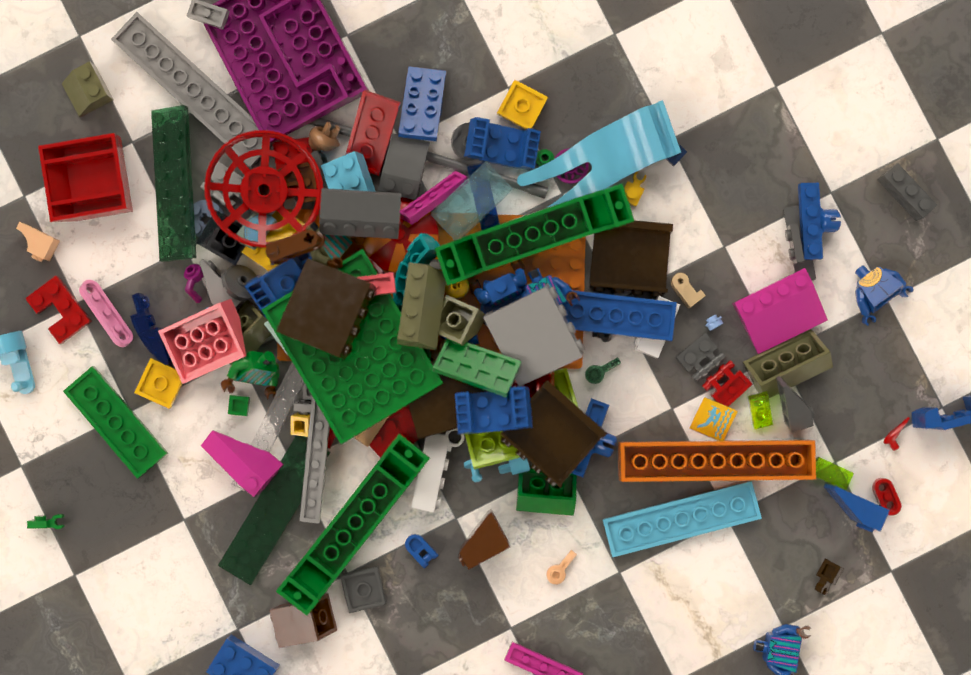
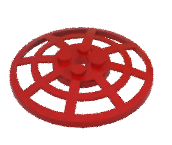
M254 130L242 133L226 142L215 153L208 166L204 184L208 210L220 229L240 243L252 247L266 248V244L269 243L266 242V231L281 228L289 223L297 231L294 234L303 232L308 225L315 221L320 211L321 189L323 188L320 169L310 152L290 136L269 130ZM262 137V149L248 151L238 156L231 148L243 140ZM270 138L286 142L300 153L290 160L282 153L270 150ZM226 153L233 162L225 173L223 183L211 182L217 162ZM261 155L260 167L250 170L243 162L250 157ZM269 156L275 157L287 165L278 172L274 168L269 167ZM304 159L308 161L314 173L316 189H305L303 177L297 168V165ZM236 167L245 175L241 185L229 184L231 174ZM291 171H293L297 179L299 188H287L284 177ZM260 185H267L269 187V194L261 195L258 192V187ZM210 190L222 191L224 203L230 212V215L223 221L218 217L213 207ZM228 192H237L241 195L244 203L236 210L230 202ZM298 196L296 206L289 213L283 206L286 197ZM304 197H316L312 214L302 226L295 219V216L302 207ZM248 209L259 213L258 224L245 220L241 215ZM277 210L284 218L275 224L266 225L267 213ZM237 220L248 228L258 230V242L240 237L232 232L228 226Z

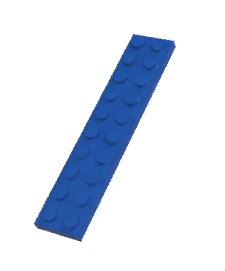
M484 280L483 287L491 281ZM574 291L577 293L580 301L573 299L571 301L573 306H570L569 303L563 305L567 312L565 317L568 323L572 322L575 330L664 341L673 340L677 302ZM522 293L492 308L489 303L481 304L480 310L484 314L492 310L495 312L521 299Z

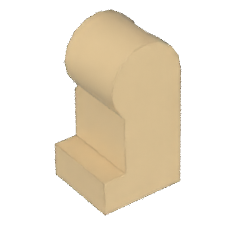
M677 273L671 278V287L688 309L706 296L702 290L698 292L694 290L686 274Z

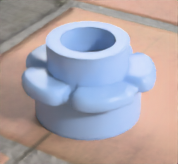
M714 315L708 318L705 327H708L710 331L716 329L723 324L722 317Z

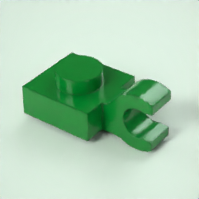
M57 514L51 519H46V515L34 516V519L27 521V529L64 528L65 525H59L57 519L64 518L65 515Z

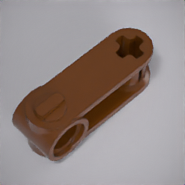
M305 230L267 243L266 255L272 265L284 263L292 258L322 248L325 243V237L320 232Z

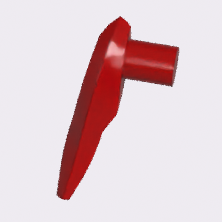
M909 417L890 431L884 439L883 443L889 444L893 451L899 449L895 439L910 420Z

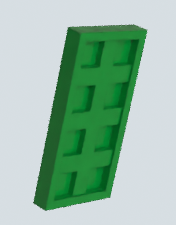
M446 339L433 366V372L507 398L521 367V361L468 342L461 345Z

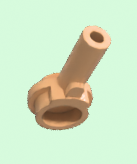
M571 550L559 565L556 564L548 568L546 576L550 583L557 585L564 581L566 576L565 569L577 555L574 551Z

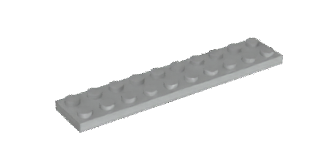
M138 12L111 38L115 44L224 144L242 133L258 130L253 118ZM262 137L243 140L231 148L238 156L248 151L262 149ZM261 155L250 157L244 160V162L252 168L261 159Z

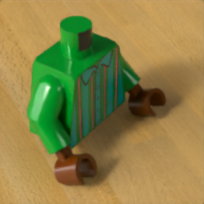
M249 351L245 357L232 362L227 374L228 379H224L221 382V388L224 392L228 388L229 393L232 394L235 391L233 381L262 386L269 385L264 390L266 398L268 400L269 395L273 394V399L276 400L278 394L275 386H278L280 376L276 357L270 351L265 353Z

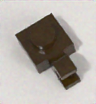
M825 558L816 574L820 577V580L814 590L826 596L830 589V583L836 585L844 568Z

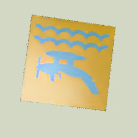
M704 397L689 428L719 441H724L738 411Z

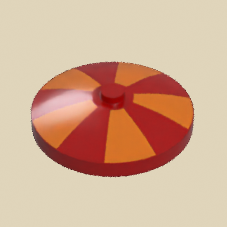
M401 197L400 211L414 200ZM430 211L413 224L400 219L398 239L366 237L363 246L369 258L381 269L396 273L399 263L404 260L408 252L407 248L420 233L428 234L438 242V226Z

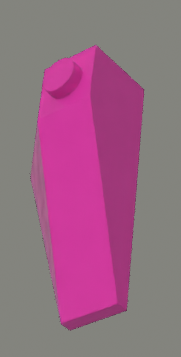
M214 430L211 431L200 445L253 497L262 493L284 465L270 452L240 442Z

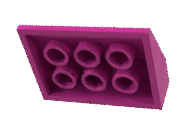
M805 268L732 303L757 354L828 321L814 284Z

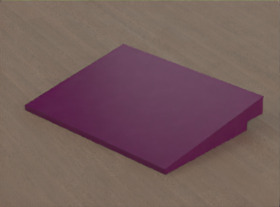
M219 0L212 4L230 11L225 27L220 29L205 23L203 24L258 130H269L288 135L361 98L364 90L370 91L322 0ZM270 138V143L278 139Z

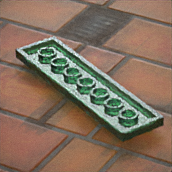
M181 105L151 110L159 262L196 259L188 106Z
M295 436L281 459L284 465L262 491L218 564L219 567L250 586L302 502L308 438L305 436ZM327 450V459H328L329 455L331 454V452L328 451V450Z

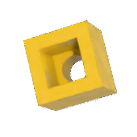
M297 412L291 416V435L308 437L310 414L302 415Z

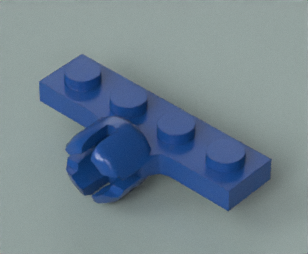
M819 183L798 184L800 234L804 260L823 259L822 234L824 232L838 231L841 221L831 220L841 218V215L837 209L821 208Z
M591 398L586 415L602 428L610 405ZM607 433L603 439H600L572 471V474L584 477L593 453L610 457L614 450L605 447L604 444L608 443L616 446V436Z

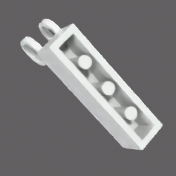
M457 429L447 431L446 434L426 437L423 453L429 456L430 459L418 473L411 508L434 512L435 508L439 509L441 497H438L439 489L443 490L445 478H442L443 470L447 471L449 459H446L447 451L451 452L452 447L460 446L465 438V435L461 434L460 442L452 443L449 440V433L451 431H458Z

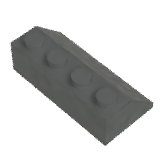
M322 188L319 232L325 235L398 239L401 193Z

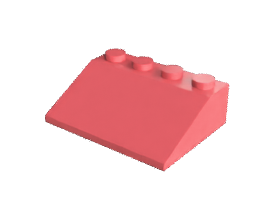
M232 299L213 305L158 331L182 384L246 356L240 317Z

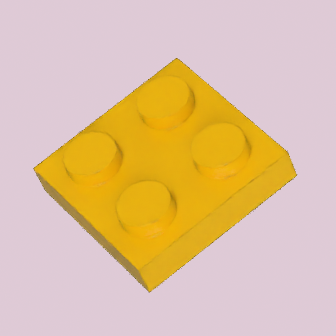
M514 80L497 111V115L525 130L528 128L532 129L548 97Z
M150 358L134 393L171 409L182 386V382L175 368Z

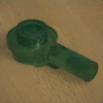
M617 357L603 366H589L585 371L586 380L591 384L600 383L605 373L620 365L621 361Z

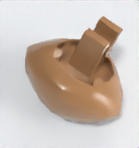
M326 122L324 128L320 126L312 128L309 133L310 147L314 151L317 150L319 152H328L340 146L336 138L340 127L335 125V128L330 131L332 125L330 122Z

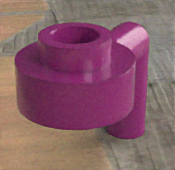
M192 264L184 272V277L187 280L185 292L196 303H200L202 297L193 288L195 283L201 281L204 276L201 266L199 264Z

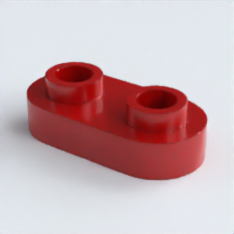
M886 478L876 479L872 485V490L879 506L888 509L887 503L891 502L892 507L889 508L888 515L898 514L901 510V502L893 483ZM881 484L884 485V490L882 491L879 489Z

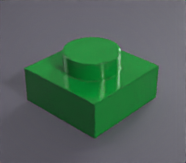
M230 395L228 414L248 416L250 397Z

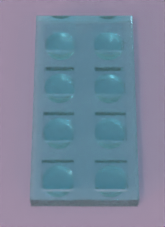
M485 161L430 215L456 240L464 237L513 188Z

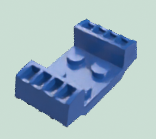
M472 118L470 119L464 157L531 171L535 169L541 131L531 128L520 130L490 123V119Z
M310 252L281 263L265 274L258 275L246 283L244 287L260 310L294 290L307 258L312 260Z
M528 387L510 388L507 398L492 392L455 393L458 435L533 427Z
M971 395L963 397L966 411L965 409L953 412L954 415H939L937 407H922L913 411V428L947 430L970 424Z

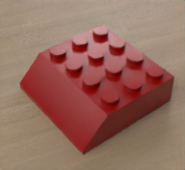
M110 133L38 146L50 222H76L133 212L120 136Z

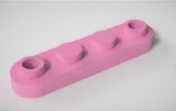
M93 280L84 281L79 288L80 295L112 341L119 347L128 346L133 340V334L99 284Z

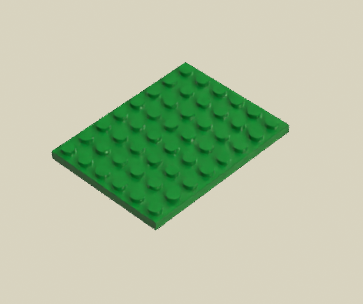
M363 249L343 260L342 268H338L339 271L354 277L378 274ZM293 291L261 309L341 445L443 384L438 373L433 372V365L423 348L397 344L401 312L390 294L377 295L369 302L367 316L364 320L362 319L359 326V335L354 338L352 351L345 360L276 332Z

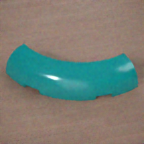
M420 233L407 248L408 252L404 260L399 263L395 277L396 293H393V300L400 312H402L409 262L430 266L431 260L437 256L435 248L440 246V244L428 234Z

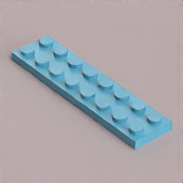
M747 481L604 518L602 521L611 555L616 557L759 520L762 517L752 481Z

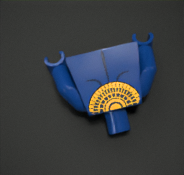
M864 265L855 271V274L860 278L855 291L856 301L861 314L864 315L862 322L869 326L867 323L869 317H871L872 322H876V317L870 315V312L875 313L898 294L901 297H908L905 292L906 289L909 293L914 291L913 287L906 286L905 280L897 271L886 268L882 269L878 266L870 272Z

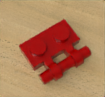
M731 360L725 365L722 364L719 370L713 376L710 375L702 385L705 391L713 387L716 391L711 397L716 402L727 407L753 385L741 370H738L735 374L730 371L735 366ZM725 375L728 380L721 386L718 381Z

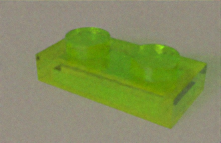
M767 391L748 396L754 430L773 425Z
M817 457L816 477L843 490H847L854 473Z

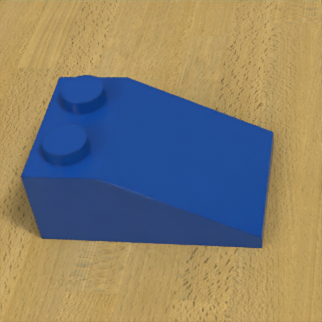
M824 484V488L847 516L857 522V527L872 533L874 530L881 532L890 511L889 509L839 487Z

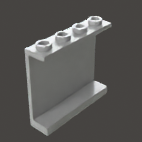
M545 284L542 289L495 312L492 310L483 317L502 355L521 361V367L515 378L519 387L583 357L584 345L580 339L577 340L575 337V327L572 322L568 323L565 317L567 312L562 304L559 305L556 299L558 294L555 288L550 287L549 284Z

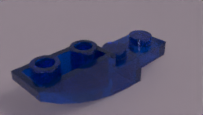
M142 293L133 294L132 298L137 314L130 315V318L139 338L150 353L164 365H173L158 332L162 328H154L156 322L148 309L150 307L148 297Z

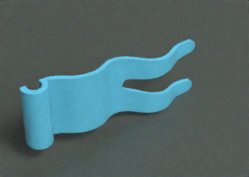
M661 100L653 105L640 108L592 133L556 159L519 175L517 183L520 186L534 184L589 162L592 166L591 171L570 191L550 205L553 206L605 189L653 163L680 154L681 150L664 101Z

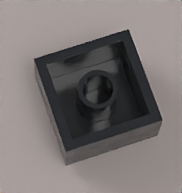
M215 210L221 221L228 217L227 215ZM212 216L196 244L235 266L245 248V245L229 237L221 230ZM234 221L228 228L237 234L243 225Z

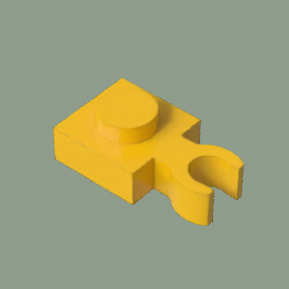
M639 171L633 175V183L627 181L624 187L629 204L635 207L644 192V188L640 187V185L646 180V175H644L642 180L637 179L636 176Z

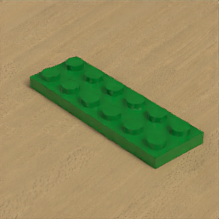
M95 366L90 367L63 390L65 395L137 479L168 454L166 449Z

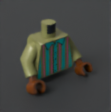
M313 221L305 230L319 232V226ZM323 234L325 243L322 248L310 252L312 260L338 270L343 265V260L340 257L352 245V240L357 245H361L366 237Z

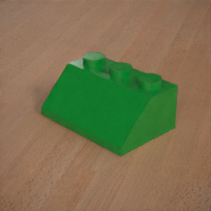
M530 467V471L519 473L516 511L574 516L577 475L571 473L562 483L561 487L557 484L554 487L546 480L547 475L542 471L537 473Z

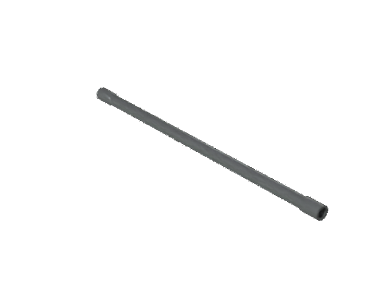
M323 118L309 123L310 125L324 128L326 122H330L332 125L330 131L335 128V125H338L340 127L339 134L351 136L352 127ZM429 151L426 161L525 191L545 199L547 187L538 184L520 186L515 178Z

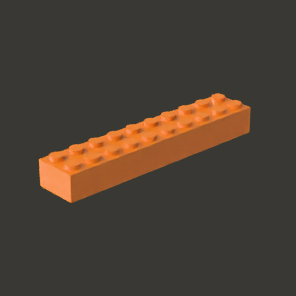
M815 440L618 442L619 481L816 480Z

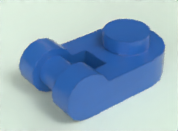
M411 534L407 537L405 541L407 551L423 568L429 565V561L439 556L421 535ZM425 549L428 553L422 557L419 553Z

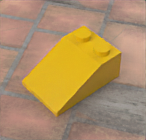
M277 210L271 215L277 222L284 219ZM295 217V219H296L302 226L305 224L304 222H302L301 220H299L298 218ZM288 223L281 228L270 230L266 235V242L289 237L297 231ZM245 246L242 251L243 254L268 271L279 265H272L270 263V259L266 255V248L257 247L253 250Z

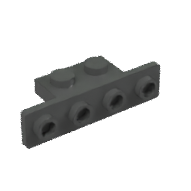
M799 205L784 208L783 212L787 228L785 230V237L790 244L788 252L790 260L793 261L794 271L797 272L805 268L811 280H815L813 260H804L800 234Z

